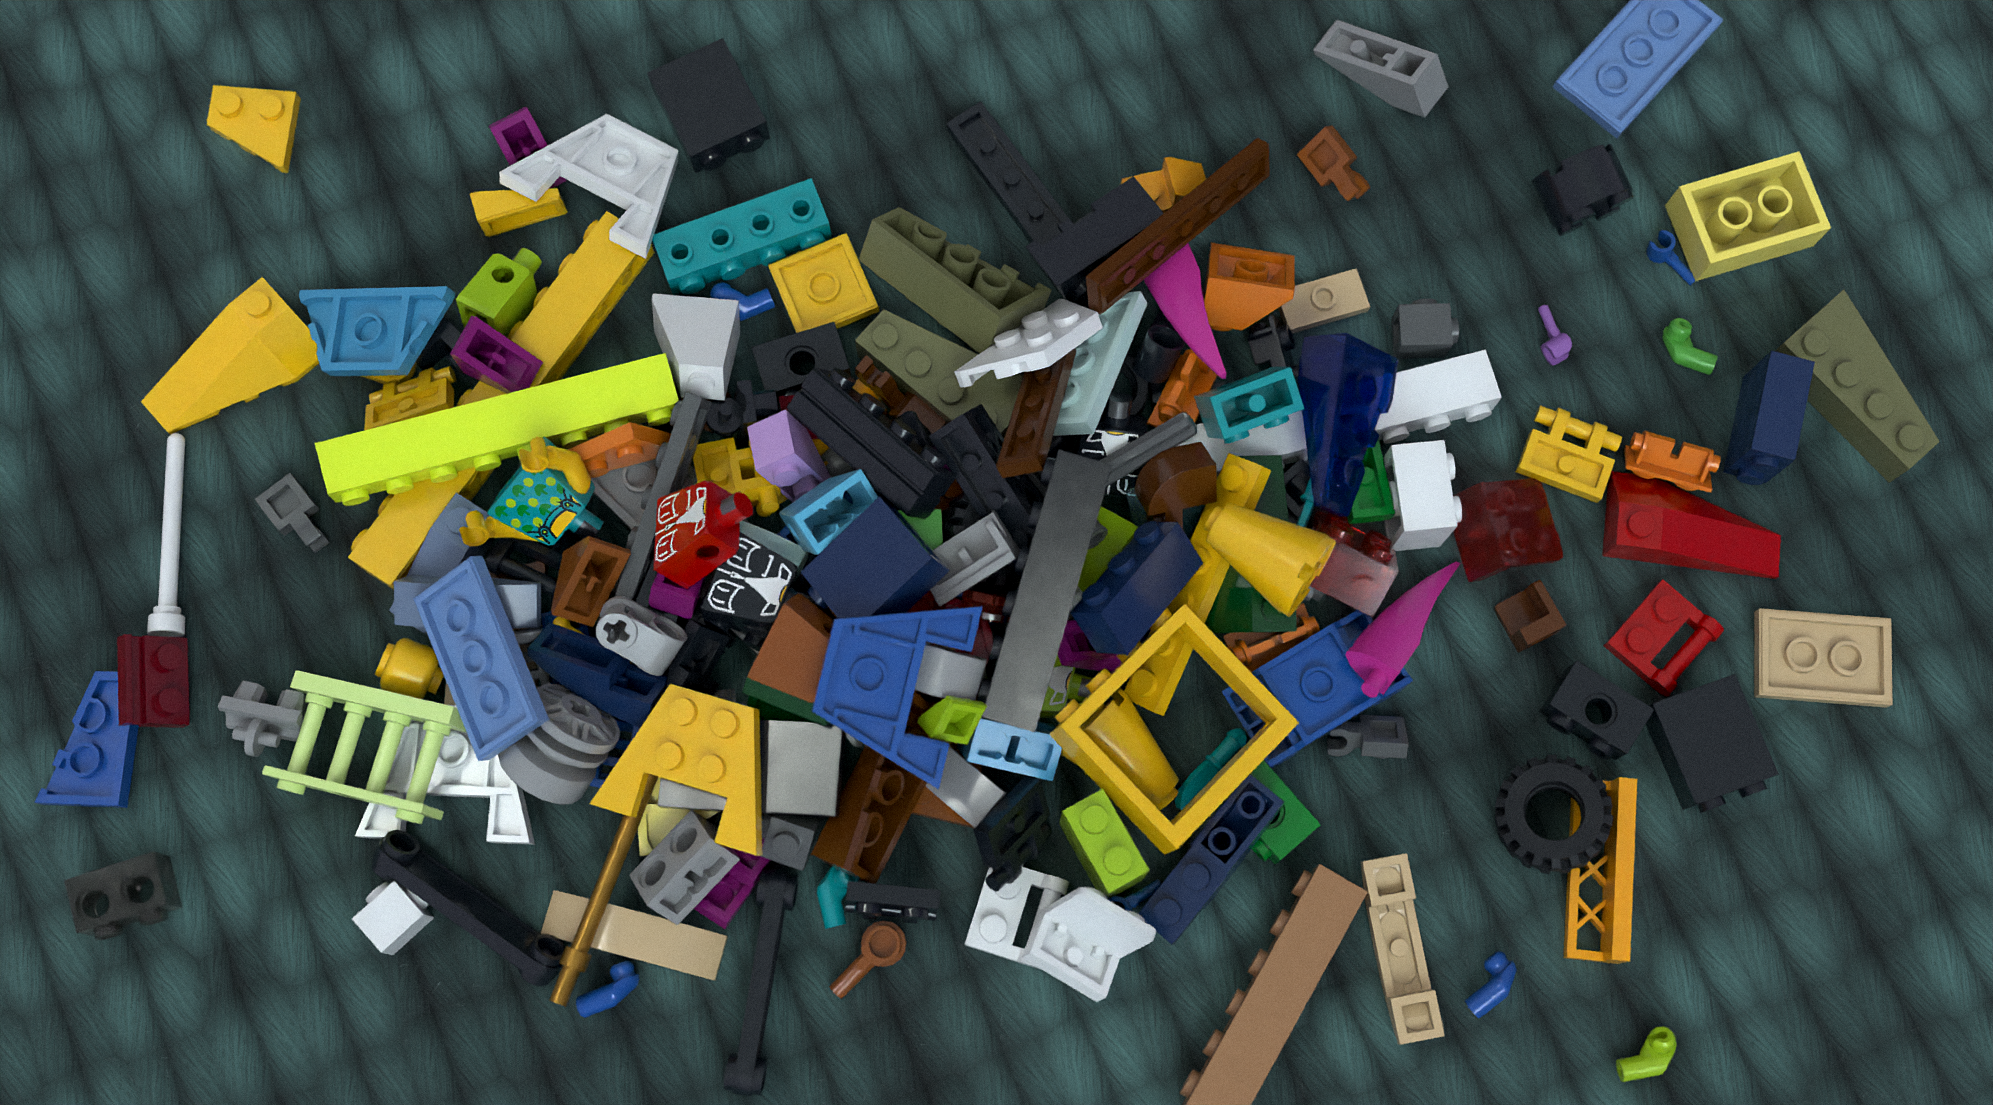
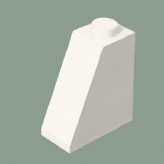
M653 294L654 333L662 352L666 353L670 371L680 396L684 397L685 393L688 392L704 399L725 401L740 336L739 300Z

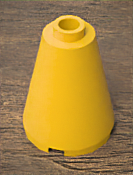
M1233 503L1227 504L1224 509L1217 506L1204 525V530L1209 532L1206 541L1279 613H1283L1288 617L1297 610L1311 590L1309 586L1316 576L1319 577L1336 544L1335 540L1327 534Z
M1119 687L1111 695L1114 699L1106 705L1102 704L1080 728L1154 806L1162 810L1177 796L1178 790L1175 786L1179 779L1131 699ZM1062 749L1061 755L1064 756L1065 758H1067L1068 760H1070L1071 762H1073L1074 764H1076L1077 766H1079V765Z

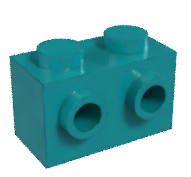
M1271 367L1194 396L1208 438L1223 439L1225 444L1250 436L1248 430L1264 425V428L1267 429L1284 424L1290 420L1288 415L1304 409L1291 367Z

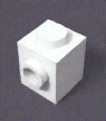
M393 881L390 885L385 882L375 888L365 900L368 905L352 918L381 953L394 955L434 919L433 915L426 909L429 904L397 881Z

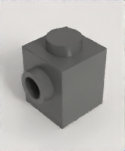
M1418 299L1411 304H1399L1391 318L1394 359L1445 358L1453 343L1458 342L1457 318H1451L1450 303L1437 304L1435 299Z
M765 814L762 821V839H765L761 857L803 871L812 857L811 853L822 831L825 817Z

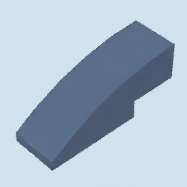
M412 574L394 581L395 625L424 627L414 598L442 577ZM491 578L512 629L537 628L541 626V582Z

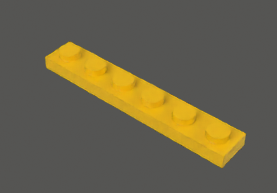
M1228 453L1217 478V502L1205 505L1190 540L1203 564L1168 605L1167 608L1171 613L1185 603L1205 624L1230 564L1206 541L1209 532L1204 530V525L1217 506L1224 509L1227 504L1233 503L1255 510L1271 470ZM1176 631L1130 676L1124 691L1131 701L1147 710L1164 716L1193 648Z

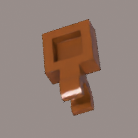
M1333 125L1324 127L1297 154L1321 187L1330 185L1333 182L1347 201H1350L1354 196L1359 199L1371 188L1361 174L1350 168V165L1358 157Z

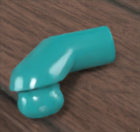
M834 867L829 869L816 889L825 929L847 924L841 901L847 894L848 881H859V879Z

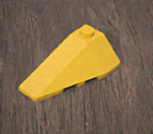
M261 277L225 307L144 397L141 403L169 434L175 433L218 415L223 408L243 400L247 403L259 398V393L281 384L285 387L299 381L319 364L316 354L317 344L311 338L309 328L267 281Z

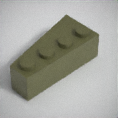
M884 309L857 337L855 344L858 357L862 360L867 355L874 361L873 364L882 373L887 371L891 374L898 386L897 389L903 395L907 391L915 394L946 421V424L982 404L1003 438H1005L1023 378L1022 375L1015 374L997 379L994 370H990L977 379L972 386L960 387L954 371L978 354Z

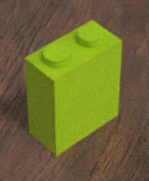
M1104 789L1062 811L1059 822L1061 829L1095 889L1104 893L1107 900L1144 879L1150 870Z

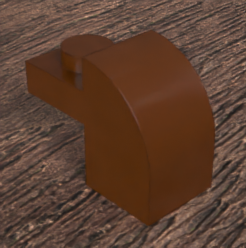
M1202 442L1164 450L1150 459L1142 468L1135 483L1134 493L1146 511L1147 522H1178L1183 529V509L1217 502L1216 463Z

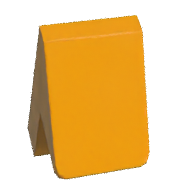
M1173 157L1164 158L1162 170L1134 176L1163 213L1206 180L1201 163ZM1127 177V178L1121 179V184L1124 183L1125 181L1129 180V179L1132 178V177Z

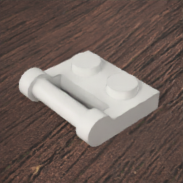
M989 867L986 877L993 871L991 867ZM1022 867L1021 875L1012 884H1005L998 892L991 890L986 882H984L965 946L1040 969L1021 958L1025 950L1024 948L1013 945L1030 887L1034 886L1043 889L1032 926L1033 929L1039 911L1059 900L1061 895H1066L1070 882Z

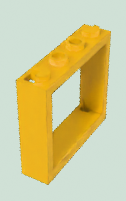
M1185 603L1173 613L1166 608L1150 627L1152 633L1142 643L1139 641L1128 655L1117 654L1116 657L1122 663L1112 673L1106 668L1101 670L1085 686L1091 693L1080 704L1073 698L1054 717L1060 724L1049 734L1101 789H1104L1106 795L1164 855L1178 849L1299 723ZM1177 631L1262 719L1265 725L1170 822L1089 738L1080 726Z

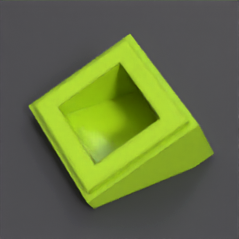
M948 695L922 714L917 722L932 739L967 745L987 705L984 702Z

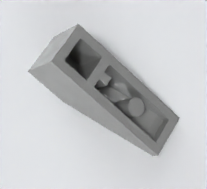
M1336 20L1313 49L1317 57L1391 106L1424 118L1448 88L1436 53Z

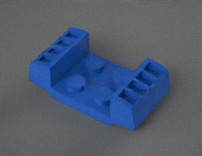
M1365 606L1332 623L1252 672L1299 722L1264 759L1271 769L1293 757L1305 746L1371 706H1377L1395 695L1413 681L1403 667L1384 695L1379 692L1376 697H1369L1362 692L1361 686L1364 680L1350 666L1346 652L1373 621ZM1229 686L1222 693L1248 735L1252 738L1265 723Z

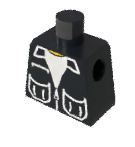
M1112 392L1094 434H1080L1073 454L1100 461L1148 433L1147 418L1131 415L1133 398L1130 395ZM1145 465L1107 486L1104 494L1137 498L1134 493L1135 483Z
M740 532L739 549L734 556L717 568L701 607L702 618L769 632L783 604L793 596L800 593L813 604L815 601L808 593L792 588L797 575V566Z

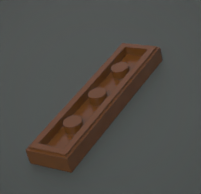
M1075 348L1049 367L1024 372L996 465L1002 478L1044 470L1075 359Z

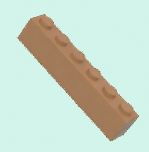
M1321 864L1314 867L1311 873L1305 869L1302 871L1291 891L1292 894L1297 896L1289 912L1283 908L1281 909L1269 930V933L1273 934L1275 938L1268 951L1266 952L1260 948L1247 970L1249 974L1253 975L1245 992L1238 988L1225 1009V1013L1231 1016L1223 1032L1215 1028L1208 1039L1202 1053L1209 1057L1199 1073L1193 1069L1184 1082L1180 1094L1186 1098L1182 1105L1252 1104L1367 894L1366 890Z

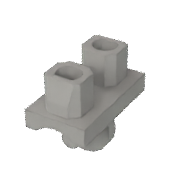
M242 681L233 697L222 695L218 709L225 712L227 728L234 729L232 738L244 741L246 755L258 757L263 752L265 746L277 748L281 739L297 741L308 705L302 692L286 689L281 692L278 702L274 706L264 704L268 696L265 687L258 683Z

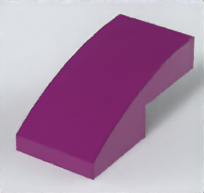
M734 849L740 860L693 909L723 929H726L758 883L762 870H766L772 860Z

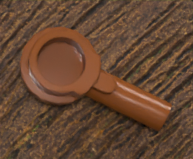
M889 921L875 922L869 926L862 936V953L829 986L830 989L840 999H843L874 966L885 967L898 962L904 955L907 945L902 929Z

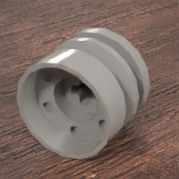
M545 684L537 688L549 720L499 753L498 758L501 768L508 777L524 791L544 801L556 804H573L582 798L596 775L597 767L605 762L608 752L618 742L620 730L611 714L595 707L589 701L574 694L561 684Z

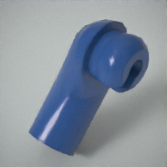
M718 283L713 286L710 292L711 298L739 300L740 321L775 308L767 288L746 296L731 288L727 283Z
M1501 951L1495 952L1484 961L1485 969L1492 975L1489 981L1465 1000L1469 1009L1478 1018L1484 1016L1509 995L1517 969L1514 961H1509Z
M624 961L613 965L609 973L614 982L578 996L576 998V1006L580 1015L586 1018L615 1007L630 994L639 983V974H635L634 964L631 961Z

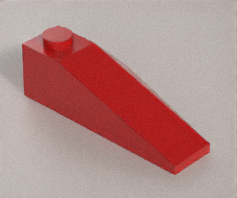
M1611 471L1607 487L1602 556L1771 579L1779 577L1781 535L1656 477L1645 479L1636 474Z

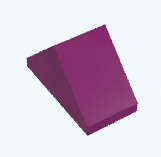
M527 106L489 125L509 166L548 146ZM560 176L549 189L564 183L566 179Z
M476 316L470 317L450 353L464 374L507 394L529 388L543 363Z

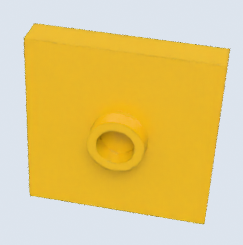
M847 233L768 265L796 333L831 322H835L838 329L880 312Z

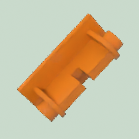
M1187 349L1183 355H1180L1147 425L1158 427L1182 412H1187L1193 421L1196 422L1200 413L1194 396L1210 391L1218 375L1191 349Z
M1646 430L1642 434L1634 432L1630 446L1626 445L1624 448L1626 469L1645 479L1656 477L1674 482L1675 485L1684 490L1695 491L1699 489L1709 493L1712 492L1710 471L1716 473L1721 461V456L1715 455L1713 449L1683 441L1678 455L1671 454L1675 445V439Z
M1302 603L1296 610L1297 631L1228 633L1223 635L1227 648L1250 672H1253L1316 634L1320 629L1315 617H1309L1305 604Z

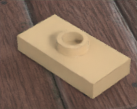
M1356 268L1296 285L1293 299L1280 306L1279 311L1284 325L1288 324L1292 333H1296L1368 312L1370 304Z

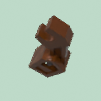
M867 355L855 367V374L859 380L869 387L891 409L888 413L891 419L899 417L907 411H914L920 422L932 434L946 425V421L915 394L907 391L903 395L897 389L898 386L892 375L887 371L882 373L873 364L874 361Z

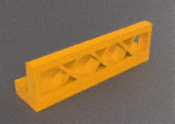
M1618 777L1612 781L1603 780L1607 786L1605 791L1608 796H1611L1613 804L1611 809L1613 822L1605 842L1604 855L1594 864L1589 861L1584 866L1586 871L1581 875L1578 867L1567 873L1563 958L1613 964L1630 962L1637 779ZM1572 797L1569 837L1576 832L1581 821L1580 808ZM1604 864L1602 876L1597 869ZM1590 875L1603 888L1602 900L1592 909L1579 897V884ZM1578 908H1579V909L1583 912V914H1584V916H1583L1582 918H1580L1579 920H1578ZM1602 909V917L1600 921L1595 914ZM1588 920L1601 933L1600 952L1576 949L1577 930Z

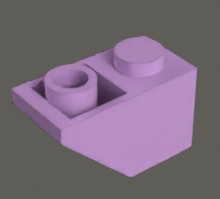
M786 409L747 427L755 470L770 484L778 486L781 493L792 503L821 482L831 478L807 429Z

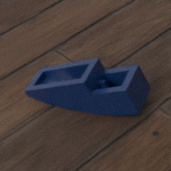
M548 623L527 648V656L571 692L616 718L640 728L665 692L667 676L651 675L639 667L630 664V660L605 648L598 639L552 623Z

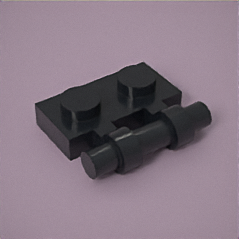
M1026 775L973 829L984 866L991 867L993 870L985 879L987 886L993 891L998 892L1005 884H1012L1021 875L1022 866L1029 859H1035L1045 849V842L1052 835L1050 827L1043 823L1050 816V811L1042 782L1039 778Z
M848 881L845 912L863 915V919L876 920L877 916L904 918V923L917 924V920L935 921L939 910L941 890Z

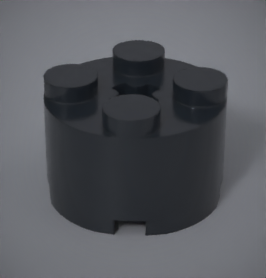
M1604 144L1577 153L1561 161V167L1556 169L1555 175L1551 176L1547 169L1532 180V185L1553 229L1557 230L1559 236L1577 230L1583 226L1582 221L1593 215L1598 221L1618 212L1620 205L1634 198L1632 186L1612 144H1608L1606 147Z

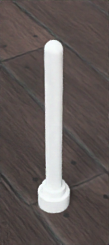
M173 433L167 439L158 606L153 607V614L148 616L147 634L150 636L183 637L185 635L186 617L181 615V608L177 607L185 438L179 433Z

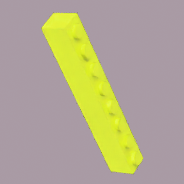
M666 353L317 442L315 447L327 494L336 503L342 502L345 506H351L368 501L370 499L369 494L387 490L388 494L403 493L413 489V483L430 478L433 483L448 481L458 476L457 471L475 467L476 471L494 469L502 464L501 460L515 456H518L520 459V449L532 451L530 441L536 437H546L555 446L562 444V448L567 449L588 441L587 437L609 432L629 422L636 424L648 422L649 426L666 424L670 422L678 396Z

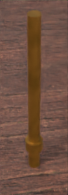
M649 774L637 817L627 815L622 817L571 947H565L559 964H562L563 967L549 999L554 1003L567 1007L580 972H586L592 955L588 954L658 776Z

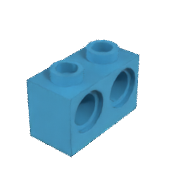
M981 717L968 744L958 743L957 745L958 750L967 762L1053 781L1062 751L1061 746L1049 735L1056 728L1052 724L1038 721L1035 732H1031Z

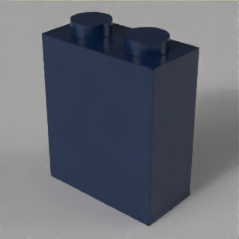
M1770 351L1743 377L1723 473L1735 475L1738 481L1745 484L1761 485L1767 483L1795 461L1815 364L1814 361Z
M879 496L810 562L801 573L811 584L807 592L812 599L824 610L830 608L837 616L835 619L906 613L950 570L902 514Z

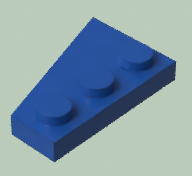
M95 671L72 720L75 727L64 750H58L52 765L56 766V769L47 788L40 789L34 803L56 806L128 807L139 726H119L118 672Z

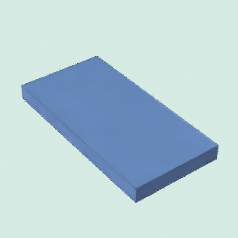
M1630 0L1556 80L1553 88L1617 139L1716 31L1724 19L1699 0Z
M470 556L416 596L414 602L477 760L486 761L492 759L547 722L549 718L483 556Z

